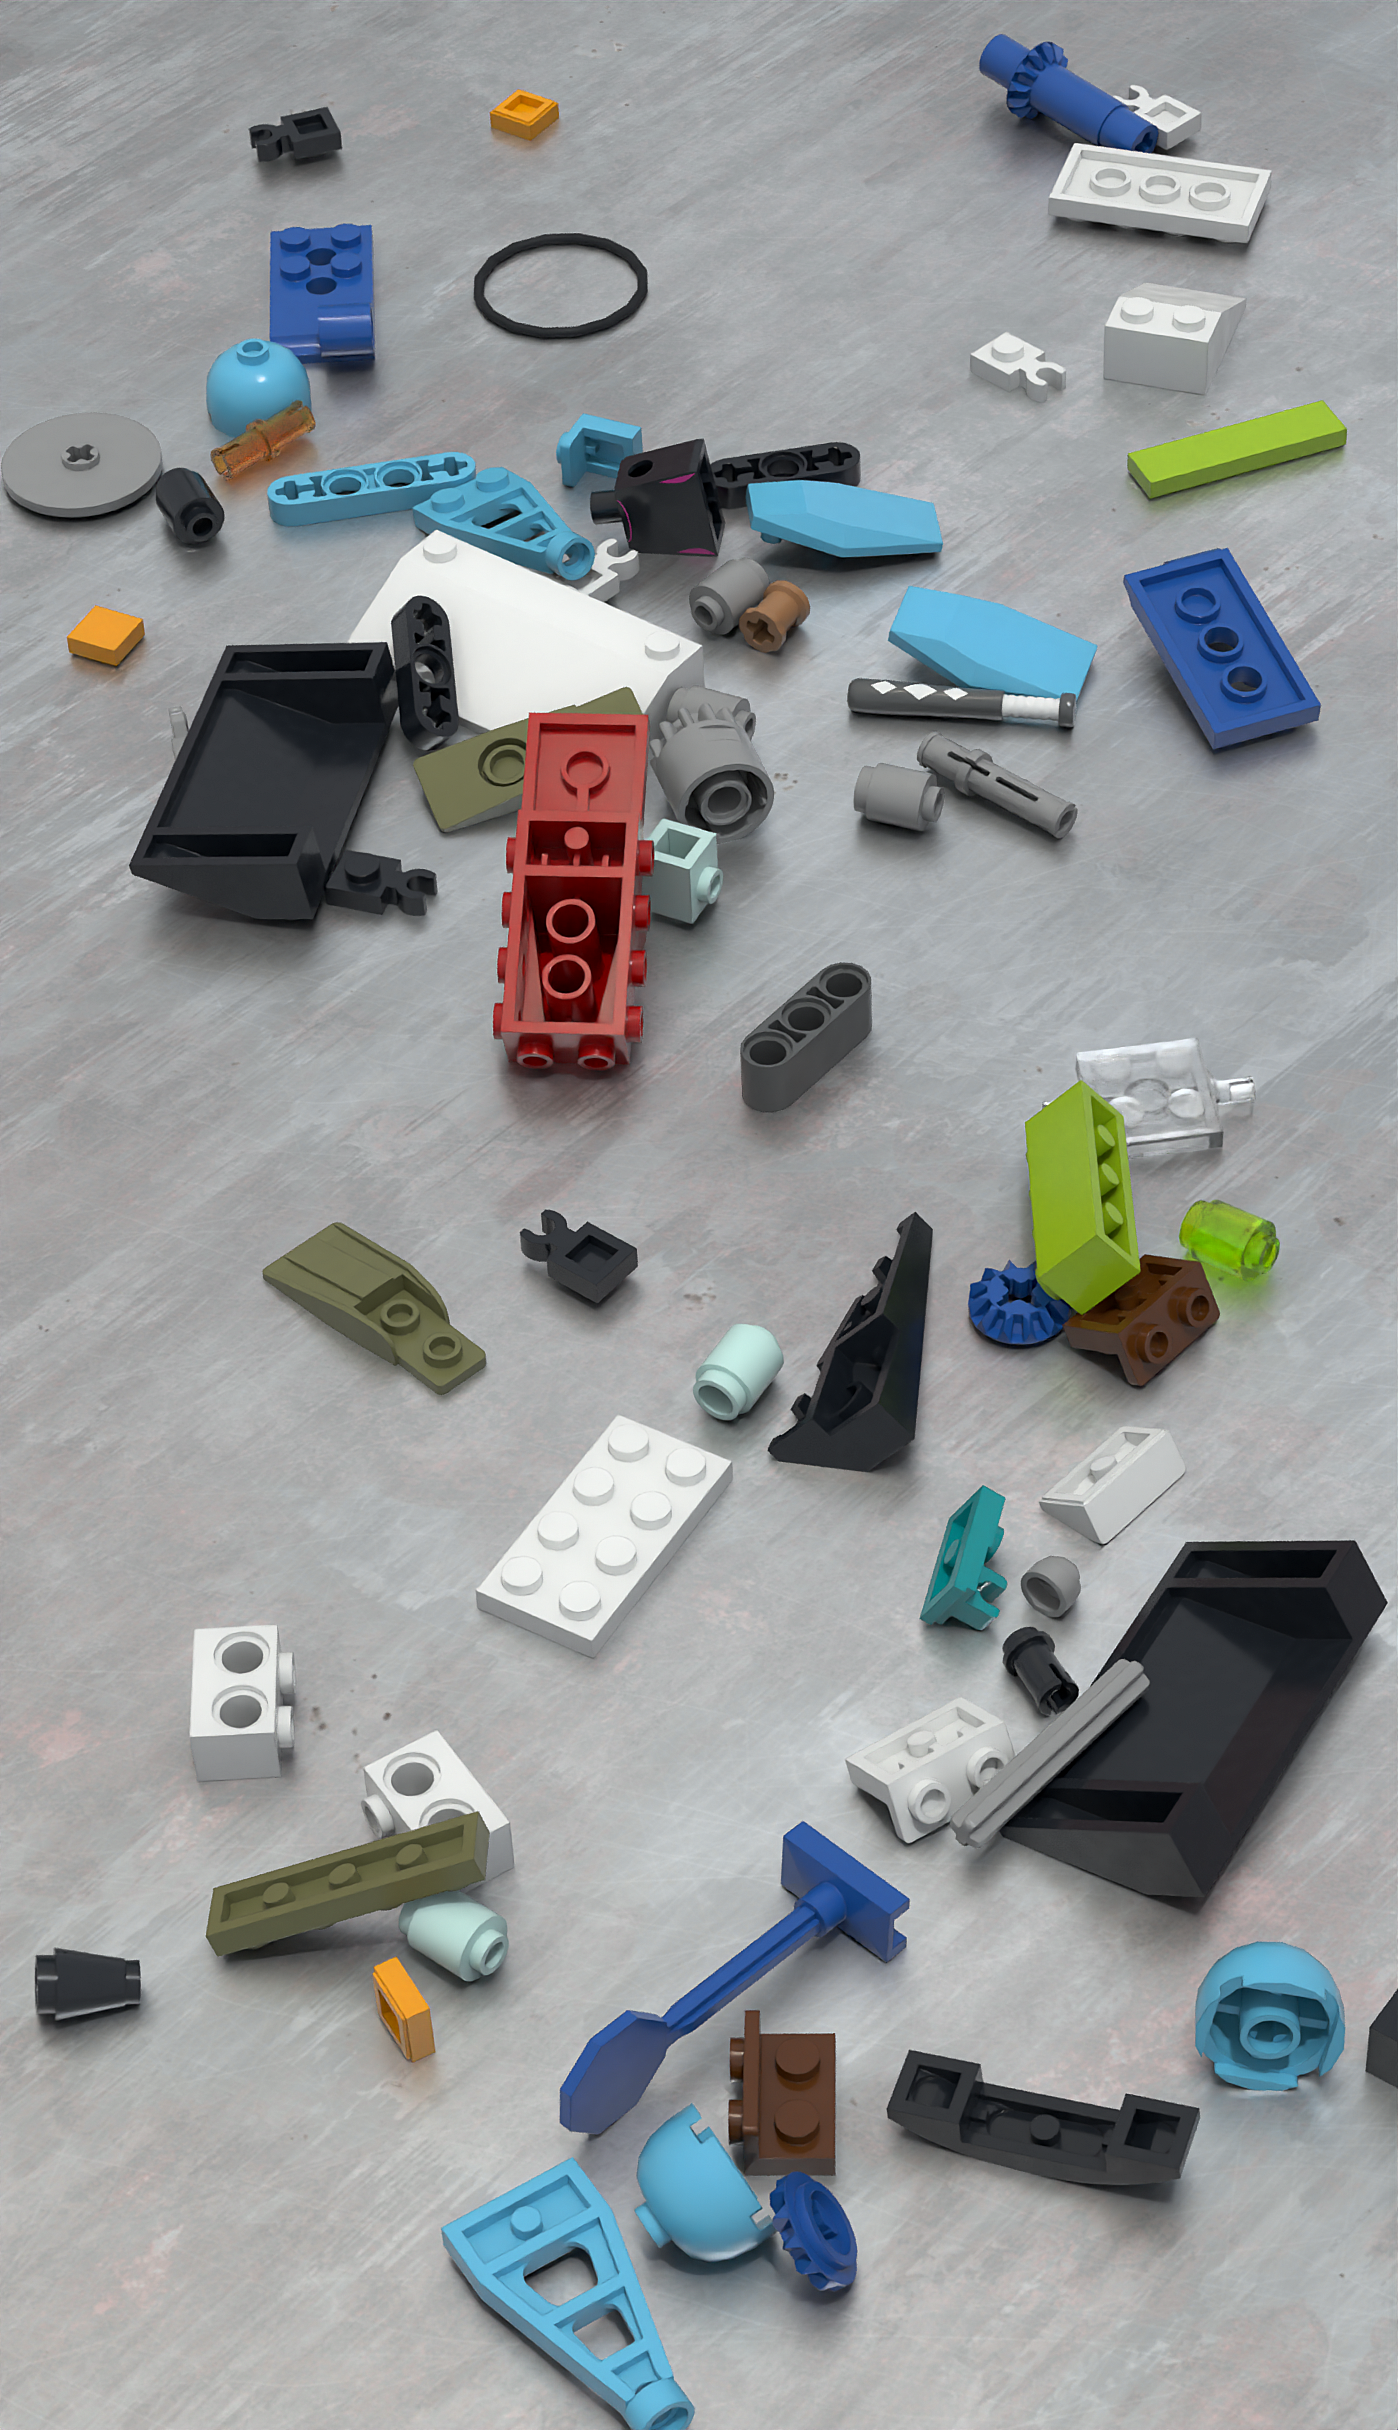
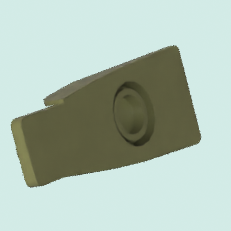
M629 687L620 688L577 707L574 704L547 712L643 715L635 695ZM528 718L496 728L414 760L413 767L442 832H452L521 809Z
M332 1223L265 1267L262 1271L265 1281L325 1324L394 1366L399 1364L438 1395L450 1392L483 1369L487 1364L485 1351L450 1325L447 1308L441 1296L410 1263L343 1223Z

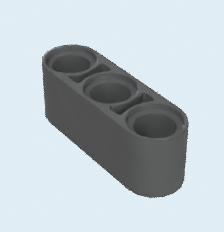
M844 962L827 966L745 1037L740 1047L742 1097L749 1107L760 1112H777L786 1109L872 1031L871 976L866 969L854 963Z

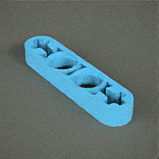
M446 452L286 476L272 482L268 487L269 513L271 519L277 524L293 527L410 510L413 506L431 499V495L438 490L455 488L475 479L476 464L473 458L467 454ZM399 483L410 484L403 487H390V485ZM344 491L356 492L349 495H337V493Z

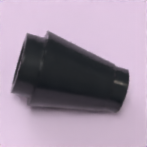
M54 1947L53 1955H36L35 1957L36 2014H54V2021L124 2007L127 2004H140L141 1973L139 1960H125L124 1958Z

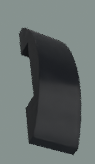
M914 2050L908 2051L886 2109L888 2119L934 2143L978 2160L1043 2177L1111 2185L1148 2184L1180 2179L1200 2120V2109L1197 2107L1127 2093L1125 2094L1121 2109L1118 2110L984 2083L981 2064Z

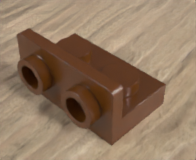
M1144 1254L1139 1259L1141 1270L1139 1274L1083 1315L1077 1312L1062 1325L1071 1347L1099 1351L1109 1355L1117 1354L1129 1384L1143 1386L1220 1317L1218 1305L1201 1262Z
M745 2010L744 2037H730V2083H743V2099L729 2100L728 2104L729 2146H743L745 2176H786L794 2171L805 2173L808 2176H836V2033L761 2034L760 2010Z

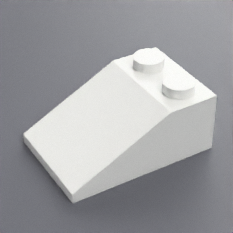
M1146 282L1120 295L1104 326L1103 379L1206 396L1245 311L1246 298Z

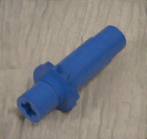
M999 34L983 50L979 61L981 74L1007 89V107L1011 113L1019 118L1025 116L1033 119L1040 112L1094 146L1144 153L1153 152L1159 136L1157 126L1132 112L1126 104L1066 69L1068 59L1063 55V48L1053 42H1043L1030 50L1007 35Z

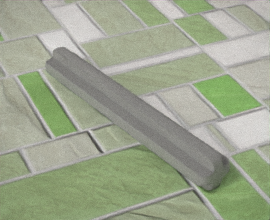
M1118 1660L951 1816L949 1825L956 1833L955 1839L963 1846L970 1845L974 1848H981L1149 1689L1150 1681L1143 1673L1144 1667L1137 1661Z

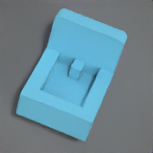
M583 413L569 432L562 434L557 445L556 459L561 464L563 485L575 487L586 471L617 479L620 462L627 456L643 453L642 427Z

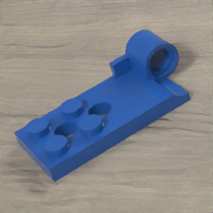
M346 223L330 228L305 229L302 227H290L283 231H270V342L280 344L291 350L301 364L376 359L372 225L357 226Z
M1215 548L1166 561L1163 565L1124 575L1123 584L1127 590L1133 611L1213 749L1319 720L1321 709L1319 700L1228 548ZM1225 643L1233 649L1227 652H1219L1209 648L1207 645ZM1242 682L1249 687L1257 689L1243 692L1234 689L1231 684Z

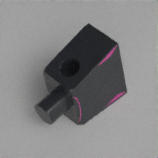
M695 439L627 456L620 462L614 490L591 493L590 511L593 523L599 525L622 522L628 546L631 550L646 554L705 557L718 556L725 520L704 439Z

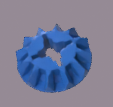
M1009 1259L1003 1271L985 1268L981 1281L970 1284L968 1312L973 1324L988 1337L1004 1343L1031 1344L1054 1336L1063 1329L1062 1325L1069 1320L1072 1307L1063 1299L1055 1300L1042 1289L1035 1275L1036 1261L1027 1268H1017ZM1008 1294H1013L1020 1299L1031 1295V1303L1027 1304L1020 1299L1010 1303L1008 1302Z
M794 2171L777 2180L776 2189L770 2193V2206L775 2213V2216L772 2218V2225L782 2237L784 2242L782 2250L788 2251L794 2259L796 2271L802 2275L807 2274L811 2284L820 2291L830 2289L836 2292L851 2284L857 2272V2243L852 2226L840 2203L824 2185L813 2180L805 2173Z

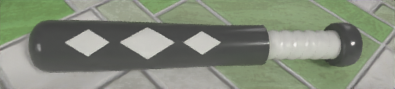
M866 678L852 680L847 692L848 707L856 713L1002 721L1003 717L1010 716L1012 718L1021 717L1024 719H1050L1058 721L1059 726L1064 728L1073 727L1075 722L1076 695L1073 693H1062L1061 697L1057 699L1035 698L1033 696L1006 695L1005 691L973 689Z

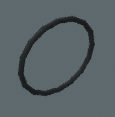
M581 233L543 234L514 242L490 256L474 277V301L487 319L511 332L540 338L578 337L610 328L634 313L648 292L647 269L633 251L610 239ZM579 243L605 248L626 259L637 273V290L627 305L604 319L579 326L544 328L515 322L494 311L484 297V280L495 265L517 252L546 244Z

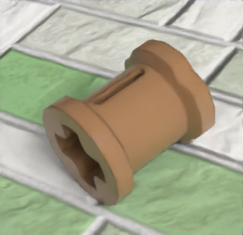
M786 580L772 582L763 593V601L755 608H748L739 619V629L743 633L746 642L754 649L763 653L778 651L786 641L788 630L791 627L801 625L809 616L810 604L808 598L799 587Z

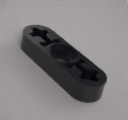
M842 442L720 459L710 464L722 509L747 507L745 497L748 484L808 480L840 483L857 487L861 480L860 452L854 446ZM792 474L794 476L780 478L774 477L773 475Z
M419 595L412 597L393 615L391 629L401 729L414 746L422 750L433 751L442 746L456 733L459 727L449 619L444 609L436 601ZM415 662L424 664L432 672L435 684L425 681L417 673Z

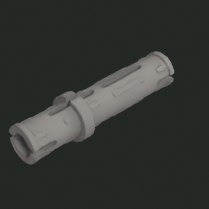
M937 731L928 734L918 749L917 761L920 762L919 765L954 781L956 789L968 796H973L976 793L1008 810L1010 813L1048 831L1056 838L1066 836L1076 821L1078 809L1075 807V804L1066 802L1032 784L1030 781L994 764L992 757L980 749L970 751L943 737Z

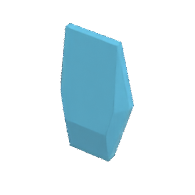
M794 480L753 483L747 486L745 498L750 526L752 530L761 532L760 538L764 542L777 544L784 539L842 558L942 551L943 540L934 503L831 482Z
M914 586L908 587L888 637L890 643L958 687L1005 691L1006 695L1054 699L1060 698L1062 693H1073L1076 695V702L1098 645L1002 604Z

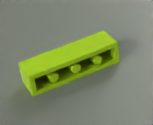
M1080 1080L1025 1122L1027 1144L1025 1156L1029 1168V1198L1032 1204V1236L1035 1241L1037 1264L1035 1275L1037 1281L1051 1298L1055 1300L1063 1299L1078 1313L1083 1315L1139 1274L1141 1270L1124 1116L1084 1081Z

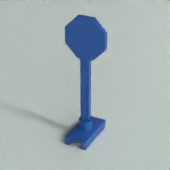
M804 1821L800 1822L783 1835L781 1885L800 1898L795 1902L794 1910L675 2002L662 2017H659L657 2014L627 2010L588 2041L560 2088L559 2123L570 2132L601 2134L637 2105L666 2057L667 2049L674 2042L701 2026L814 1936L823 1937L834 1927L838 1926L887 1963L906 1948L907 1937L894 1928V1920L909 1909L910 1899Z

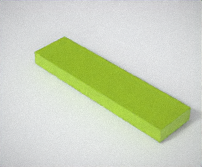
M1321 400L1128 453L1127 469L1149 498L1152 499L1346 445L1347 428L1327 404Z

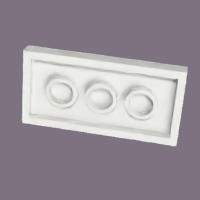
M1074 143L1049 195L1048 215L1066 217L1075 222L1094 221L1115 224L1124 229L1143 228L1164 231L1173 236L1192 235L1213 238L1222 243H1248L1271 189L1272 170Z
M618 1414L475 1590L477 1608L593 1659L733 1480L732 1461Z

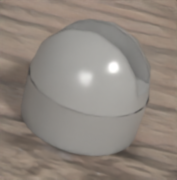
M1048 1556L1036 1562L1022 1576L1021 1590L1029 1604L1038 1612L1049 1617H1059L1076 1601L1081 1592L1080 1574L1077 1566L1065 1557Z

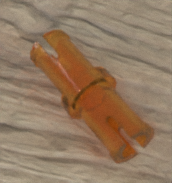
M296 400L290 406L265 421L262 419L252 421L246 426V432L211 451L210 456L214 468L219 475L223 474L225 480L230 481L237 474L262 459L268 462L280 455L282 447L315 429L316 424L313 414L306 405L303 407L302 401Z

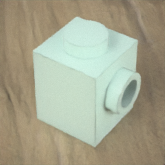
M662 818L647 838V840L654 841L653 877L643 876L642 895H650L651 912L693 924L705 906L716 901L722 888L723 872L721 869H718L716 833Z

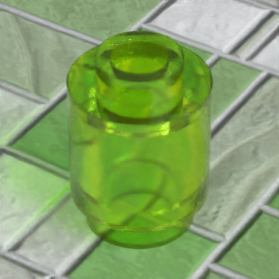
M1204 1200L1195 1202L1186 1213L1179 1233L1181 1246L1189 1250L1193 1259L1247 1282L1257 1278L1260 1273L1265 1274L1270 1271L1277 1260L1280 1250V1242L1276 1238V1228L1271 1221L1221 1200H1213L1210 1203Z

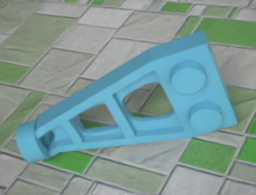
M502 466L482 470L476 475L475 479L455 488L438 490L431 495V499L412 507L415 526L429 535L435 530L441 531L517 565L548 574L556 573L567 580H578L590 571L594 563L595 550L592 543L571 531L529 481ZM517 510L520 515L490 529L481 527ZM542 531L546 533V534H543V535H541V536H539V537H537V538H535V539H533V540H531V541H528V542L523 541V540H525V539H527V538H530V537H532V536H534V535H536V534H538V533H540V532H542ZM566 554L569 560L562 563L563 556Z
M573 2157L441 2227L443 2246L479 2297L620 2412L632 2430L687 2429L695 2414L694 2405L674 2380L673 2372L613 2211ZM577 2247L584 2249L589 2254L598 2277L597 2286L560 2306L546 2301L524 2281V2276ZM617 2310L624 2319L635 2342L601 2360L577 2338L574 2332Z

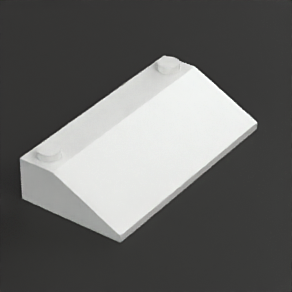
M438 530L432 532L401 557L346 642H387L395 668L391 629L393 615L414 596H426L436 601L444 609L449 619L459 725L478 734L527 719L529 712L547 713L574 704L577 707L620 688L629 687L632 689L643 715H649L650 742L663 737L659 724L666 721L669 703L678 688L690 689L694 685L705 688L703 645ZM415 662L417 673L425 681L435 684L432 672L424 664Z

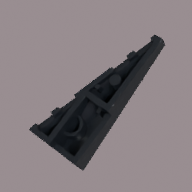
M916 1212L900 1222L896 1229L900 1234V1239L893 1259L891 1260L884 1256L878 1259L872 1272L879 1281L878 1285L865 1296L861 1295L855 1298L816 1366L821 1372L813 1396L810 1397L804 1393L798 1396L790 1410L798 1419L796 1425L782 1435L772 1439L767 1451L779 1462L868 1472L915 1439L933 1229Z

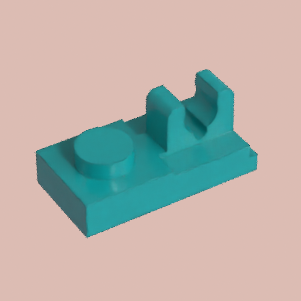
M982 1485L949 1518L919 1619L929 1625H932L934 1622L942 1625L952 1615L977 1630H984L999 1616L1000 1610L985 1600L992 1603L1006 1590L1007 1581L1003 1576L987 1568L984 1564L996 1553L1004 1536V1529L998 1526L1005 1503V1497Z

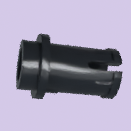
M1023 1627L1013 1632L1005 1640L1002 1647L1004 1653L1002 1663L1009 1674L1020 1677L1041 1713L1050 1715L1052 1712L1051 1706L1055 1714L1062 1713L1076 1701L1079 1695V1688L1054 1655L1055 1644L1051 1636L1043 1631H1038L1034 1627Z

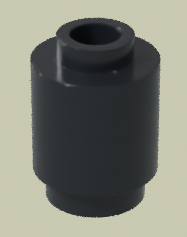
M174 468L166 472L159 479L156 486V504L179 540L187 544H200L210 540L220 531L225 517L223 507L199 473L187 468Z

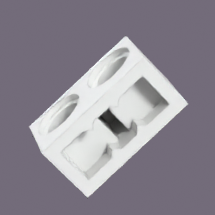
M277 1624L194 1629L189 1738L197 1782L281 1777L282 1748H294L295 1744L292 1706H283L284 1694L296 1693V1668L294 1653L281 1651Z
M438 1730L363 1767L367 1798L361 1801V1808L369 1827L378 1838L394 1836L479 1811L490 1831L486 1878L483 1881L470 1884L459 1891L466 1893L515 1867L509 1820Z

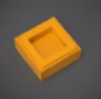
M520 89L490 112L491 128L532 141L559 118L557 102Z
M95 605L67 636L69 653L117 666L145 635L143 619Z
M397 1956L374 1966L372 1977L377 2012L406 2059H410L414 2063L435 2053L430 2008Z

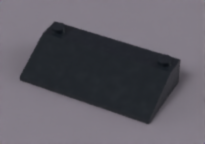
M387 642L227 645L131 859L129 868L132 875L256 919H314L324 894L325 886L330 879L399 706L396 672Z
M1355 1540L1186 1542L1090 1685L1091 1687L1118 1660L1125 1659L1129 1662L1137 1661L1144 1667L1143 1673L1150 1681L1149 1689L999 1830L1002 1837L1144 1894L1205 1897L1388 1604Z

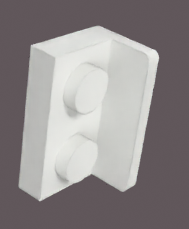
M959 1697L845 1759L852 1783L888 1805L898 1838L906 1843H911L950 1822L951 1816L1015 1757V1753L1005 1721L965 1698Z

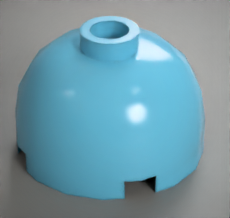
M256 338L244 340L220 354L208 372L206 383L208 414H211L213 426L230 437L260 440L262 439L261 431L277 427L278 434L281 436L290 433L302 425L312 412L310 382L306 369L291 350L280 344Z
M1259 1941L1236 1947L1215 1962L1198 1988L1195 2003V2047L1201 2057L1204 2052L1205 2056L1214 2062V2073L1226 2082L1250 2090L1284 2091L1298 2087L1297 2076L1310 2073L1319 2067L1320 2077L1331 2070L1344 2050L1345 2015L1340 1991L1329 1970L1302 1948L1284 1942Z
M691 2103L660 2126L649 2137L640 2153L636 2178L646 2202L634 2209V2211L659 2248L673 2240L690 2258L709 2263L733 2260L755 2249L778 2231L772 2225V2219L769 2215L758 2223L754 2221L752 2216L763 2209L757 2200V2196L711 2128H706L698 2135L693 2131L691 2126L702 2119L694 2104Z

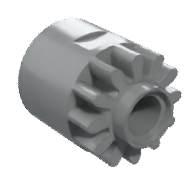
M703 703L698 713L690 714L686 708L679 709V719L673 724L666 721L659 724L665 740L654 739L649 742V747L654 755V758L650 761L651 767L679 823L716 833L717 844L741 839L753 832L768 816L774 801L773 784L742 723L738 720L735 721L729 708H722L716 715L709 703Z

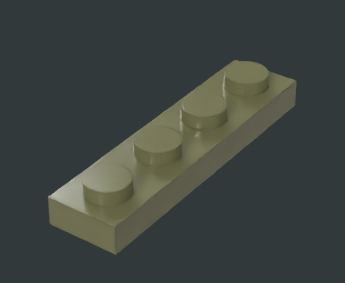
M479 1811L215 1887L212 1893L206 1938L217 1957L243 1949L260 1948L271 1941L309 1930L326 1929L337 1922L375 1911L392 1910L403 1903L445 1891L461 1890L470 1884L483 1881L486 1878L490 1831Z

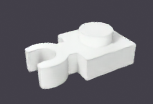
M1131 85L1129 87V100L1122 99L1117 95L1112 96L1126 104L1132 112L1157 126L1159 136L1156 146L1168 150L1201 130L1202 113L1166 94L1154 100L1149 97V93L1145 88Z
M1008 332L1003 333L970 354V372L1007 392H1011L1018 386L1026 389V394L1030 399L1044 403L1047 401V385L1053 386L1060 391L1066 389V370L1064 367L1057 363L1045 362L1044 351Z
M613 538L608 539L597 547V555H595L592 568L584 577L578 580H567L556 573H547L544 577L599 601L606 602L620 592L619 581L628 580L639 572L638 552L632 550L626 555L619 557L618 541Z

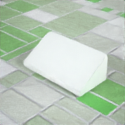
M1121 1426L1042 1496L1039 1504L1043 1511L1089 1540L1098 1544H1107L1184 1475L1186 1471L1185 1463L1169 1430Z

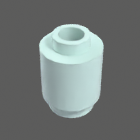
M735 1324L731 1326L696 1372L693 1395L697 1403L707 1413L722 1420H732L738 1414L747 1413L783 1367L784 1358L776 1338L768 1330L757 1325Z
M459 1890L445 1891L404 1903L398 1925L400 1931L407 1936L409 1945L465 1981H474L482 1975L493 1973L506 1957L509 1948L506 1920Z

